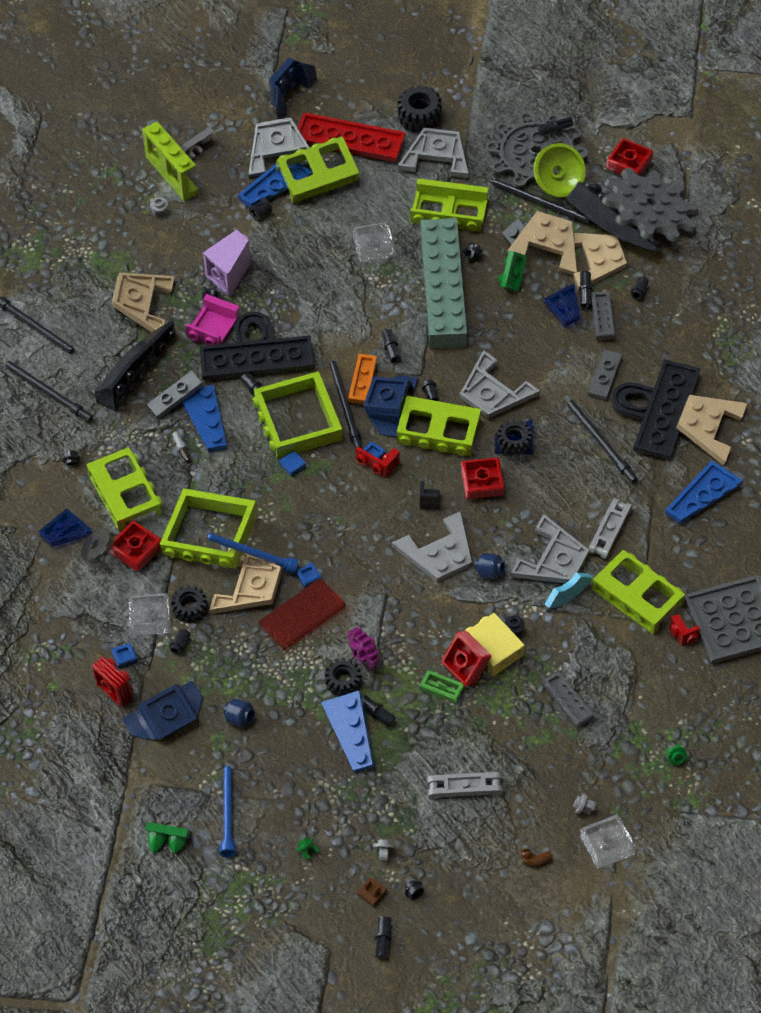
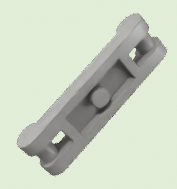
M613 498L589 546L590 554H598L601 558L607 560L612 546L627 516L631 512L633 504H625L620 502L619 499ZM600 543L605 546L604 548L598 547V544Z
M485 772L427 777V785L430 787L428 798L435 800L440 797L500 796L503 794V788L500 785L502 781L501 773ZM486 782H491L492 785H486ZM444 784V788H438V785Z

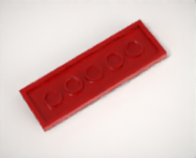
M305 112L298 126L299 132L309 146L317 143L323 144L332 138L343 137L351 154L395 163L405 139V132Z

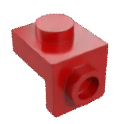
M679 614L671 617L670 633L673 637L676 636L681 646L687 643L692 644L699 639L701 630L699 626L688 629Z

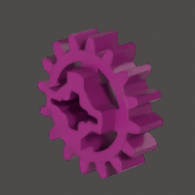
M358 627L347 633V638L350 641L348 645L351 648L353 657L362 664H365L366 668L369 667V669L380 664V658L377 655L379 651L374 639Z

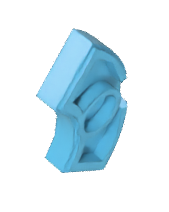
M575 573L563 586L553 589L545 605L548 608H555L568 603L585 589L593 577L589 573Z

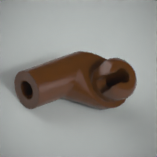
M525 848L520 853L523 863L533 867H538L553 860L549 851L535 855L529 848Z

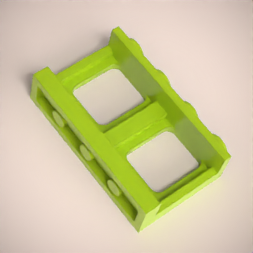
M158 121L143 128L145 155L148 161L183 201L199 194L198 188L187 176L188 171L196 168L194 162Z
M343 137L332 138L323 144L317 143L311 148L300 149L291 155H282L277 159L276 169L281 171L290 191L292 204L358 181L359 178L358 168ZM340 149L346 163L328 169L321 155ZM307 160L313 175L300 180H294L288 166Z
M418 178L413 208L410 210V223L420 224V220L457 218L458 229L481 232L488 203L489 187ZM424 202L443 205L441 212L421 210V206ZM457 208L477 209V217L456 214Z
M407 396L397 428V443L405 446H416L422 449L454 453L460 456H472L475 434L481 421V409ZM410 414L432 418L426 434L406 430ZM447 421L469 424L465 440L450 439L443 436Z
M129 447L86 464L88 475L119 532L126 528L125 522L152 511H156L158 516L162 515L161 506L163 504L159 495L155 496L152 482L147 481L145 469L143 467L140 468L136 453L132 454ZM127 457L134 473L117 480L111 479L105 468L106 465ZM142 486L150 501L131 509L127 508L121 494Z
M622 550L592 582V590L652 635L658 631L659 623L677 605L680 607L684 605L685 594L680 588L674 587L665 577L656 574L648 565L641 563L633 554ZM621 564L638 576L629 586H625L611 575ZM651 587H654L669 598L661 608H655L642 598Z

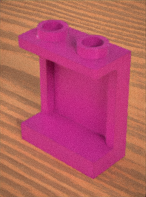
M206 294L203 299L204 307L192 324L188 323L186 326L187 337L193 341L204 343L207 346L224 344L235 327L237 319L240 317V307Z

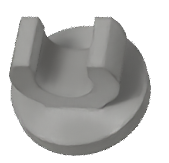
M156 197L150 202V208L156 217L160 212L167 213L168 202L165 198Z
M582 794L581 797L577 796L573 807L576 808L575 813L580 814L582 811L584 814L590 815L591 811H594L596 803L592 800H587V795Z
M378 840V843L373 844V848L379 849V860L388 861V849H394L395 845L390 844V840Z

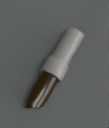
M176 431L172 436L178 452H180L186 462L190 459V456L180 433Z

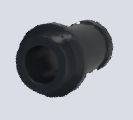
M642 277L637 279L635 287L631 289V296L634 299L640 300L644 298L649 280L643 277V280Z
M245 373L241 377V382L247 386L249 392L253 395L254 389L262 387V383L256 381L250 373Z
M433 380L424 381L422 390L425 392L428 400L439 401L436 391L437 385Z
M181 628L175 640L170 643V651L176 655L185 651L184 646L191 633Z

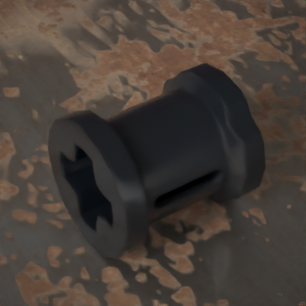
M266 198L261 199V202L249 207V212L255 220H259L265 213L273 211L272 205Z

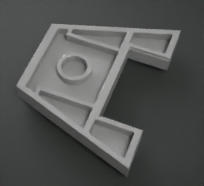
M291 117L256 123L248 177L263 175L266 172L263 158L295 153L300 149L305 150L309 148ZM307 160L300 162L303 166L310 167Z
M423 128L398 164V170L416 172L418 159L451 162V176L468 178L461 139L457 131Z
M483 350L460 393V399L473 408L481 409V414L489 419L540 395V390L527 381L513 392L488 374L497 365L498 361Z
M461 512L443 519V523L450 532V535L420 549L417 548L411 537L407 535L392 542V547L436 582L471 567L472 561Z
M543 514L535 529V533L550 538L551 541L537 566L518 559L511 571L510 577L567 583L575 573H579L589 555V549Z

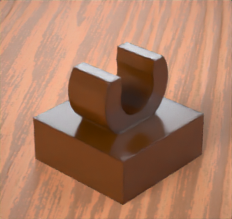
M370 877L357 891V896L374 908L387 893V889Z

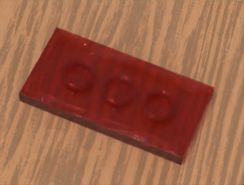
M319 578L259 621V625L283 650H286L345 608L346 603L322 578Z

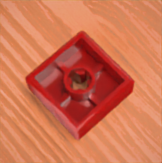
M622 138L608 157L606 168L618 174H621L626 168H631L637 175L641 176L652 161L654 151Z
M498 457L461 462L466 499L504 495V482Z
M133 520L109 543V552L138 572L161 550L160 542L162 539Z
M465 630L457 632L441 659V663L467 687L475 685L492 655Z
M101 656V659L92 664L96 685L120 707H123L124 704L133 698L131 692L133 687L129 683L131 680L130 676L124 670L122 672L119 671L117 664L111 658L107 660L104 656Z

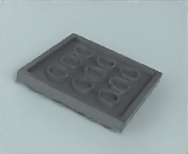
M759 575L685 594L684 603L694 626H699L701 629L699 637L711 664L761 651V580Z

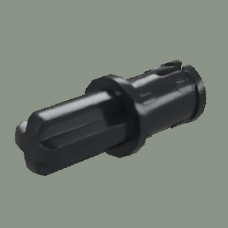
M571 117L557 121L553 119L549 123L538 125V132L540 136L553 132L558 133L559 130L572 127L573 120Z
M588 270L580 272V287L578 288L580 291V306L585 308L592 306L591 292L593 287L591 286V273Z
M386 328L381 333L384 349L389 355L390 362L397 363L401 360L398 342L395 341L392 330Z
M367 695L362 697L364 709L373 718L377 717L388 726L395 722V716L384 709L381 703H376Z
M386 916L378 918L377 934L374 937L376 940L375 957L379 960L387 958L388 946L391 941L390 927L392 919Z

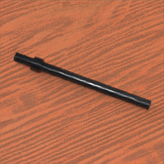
M495 179L493 182V186L567 215L569 219L579 220L586 224L591 222L587 216L579 213V210L566 208L498 179Z
M0 297L1 309L9 311L71 354L74 351L73 346L13 306L8 299Z
M8 361L5 366L69 408L71 413L81 416L88 422L92 421L93 415L85 411L83 406L73 403L13 362Z
M331 361L329 365L350 431L348 433L350 441L353 442L355 449L357 447L362 448L361 435L356 428L336 361Z
M570 400L567 403L568 407L616 463L620 473L625 474L631 483H635L638 478L630 470L631 466L621 459L577 404Z

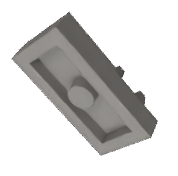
M209 126L184 143L180 148L184 152L188 151L189 158L193 159L195 157L193 150H196L198 154L202 152L198 144L202 143L204 145L211 140L210 136L214 132L213 129Z

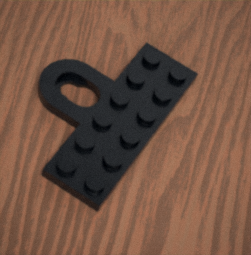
M247 312L237 319L235 323L236 343L199 346L203 381L242 377L245 373H250L253 376L315 369L311 335L273 339L271 320L261 312ZM253 323L257 324L259 329L263 331L262 338L256 341H251L245 336L248 326Z
M664 359L654 388L627 382L620 384L614 389L611 400L613 409L622 416L642 421L633 451L671 460L680 430L676 427L689 395H693L701 368ZM627 395L643 397L648 401V405L641 408L636 407L631 402H628L625 397Z

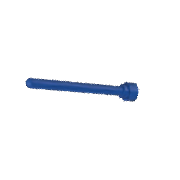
M210 533L207 537L211 542L282 566V569H285L287 573L294 574L296 571L298 559L292 557L283 559Z
M225 766L223 769L224 840L219 845V854L222 857L228 858L236 855V844L232 840V769L230 766Z

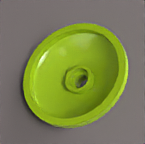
M563 143L551 144L542 149L537 155L534 163V176L539 187L548 195L567 197L578 182H584L586 174L585 163L580 153L572 146ZM554 169L557 170V175L553 173Z

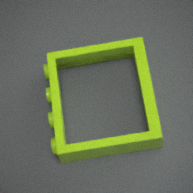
M319 371L254 389L255 397L252 398L254 408L259 410V421L265 425L263 427L266 438H270L269 446L272 451H275L277 459L285 457L293 451L300 453L343 440L342 427ZM314 388L330 428L280 442L265 401Z
M183 488L160 542L163 555L190 562L197 561L206 565L213 564L223 568L230 567L236 569L243 554L240 551L230 548L228 552L173 541L187 508L194 507L243 516L234 541L246 545L259 514L256 501Z

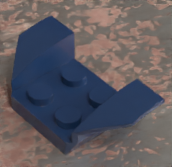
M288 57L269 79L271 104L275 108L277 120L283 119L287 114L285 98L290 90L295 88L296 83L309 88L317 79L315 66Z
M404 375L393 378L373 377L363 407L380 435L397 438V428L401 418L400 413L408 391H415L418 382L417 377Z
M193 681L183 686L175 684L142 702L135 712L122 718V721L132 736L155 741L162 740L197 720L202 695Z

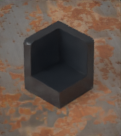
M421 481L420 509L439 510L440 490L425 489L424 481Z

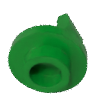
M677 744L672 749L666 748L667 760L670 764L677 766L684 763L687 759V751L681 745Z
M305 837L297 843L299 847L296 848V851L300 852L302 850V856L306 860L310 859L307 853L309 848L314 853L319 852L318 847L311 844L315 841L313 837L310 839Z

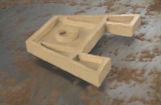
M537 211L508 249L506 255L509 254V251L525 255L528 245L562 255L558 270L574 275V273H577L572 221Z
M573 233L574 248L582 247L590 269L588 271L591 273V285L627 267V262L617 236ZM580 272L574 273L577 289L580 287Z
M119 273L111 306L153 332L165 324L164 319L148 314L153 289L170 294L175 276Z
M689 395L676 428L724 465L731 447L714 440L723 414L740 421L747 403Z
M243 553L237 566L242 567L234 595L214 594L210 613L215 614L273 604L282 574L281 567Z

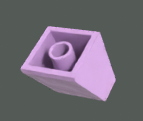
M235 230L203 252L205 276L228 297L233 294L251 263L249 239L238 230Z

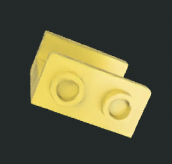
M495 613L483 617L478 624L466 629L492 655L487 664L488 672L492 677L524 656L525 645Z

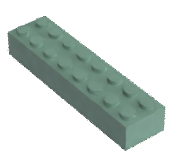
M457 218L420 220L429 349L467 347Z

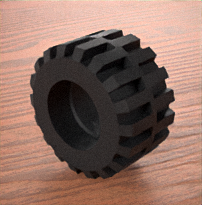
M417 86L415 88L410 87L409 90L406 89L403 91V94H400L398 99V119L405 129L408 128L411 132L414 130L416 133H419L423 128L433 129V127L439 125L442 117V99L439 97L438 92H434L432 88L428 89L427 86Z

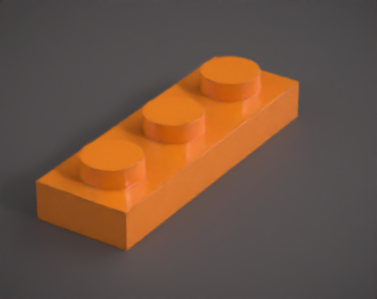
M358 354L348 397L349 403L364 405L374 377L377 356Z

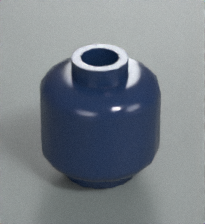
M483 553L475 562V570L481 578L497 580L505 572L506 564L500 555Z
M233 699L225 705L224 715L227 723L238 727H246L253 722L255 710L250 702Z

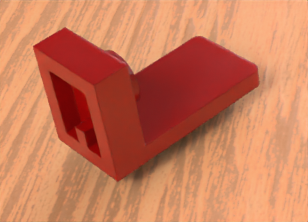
M357 447L355 449V459L359 464L366 465L376 474H381L387 478L400 463V451L393 448L380 460L362 448Z

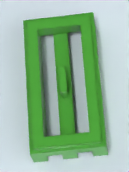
M427 670L419 686L420 690L456 704L461 696V692L465 688L461 682ZM428 678L439 681V683L429 680ZM445 684L457 688V690L447 687Z

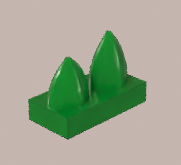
M509 251L508 256L504 259V273L497 277L501 287L519 291L527 255Z
M147 822L145 829L148 831V845L153 854L161 848L166 835H168L170 849L173 853H176L182 849L186 840L190 839L191 831L188 829Z

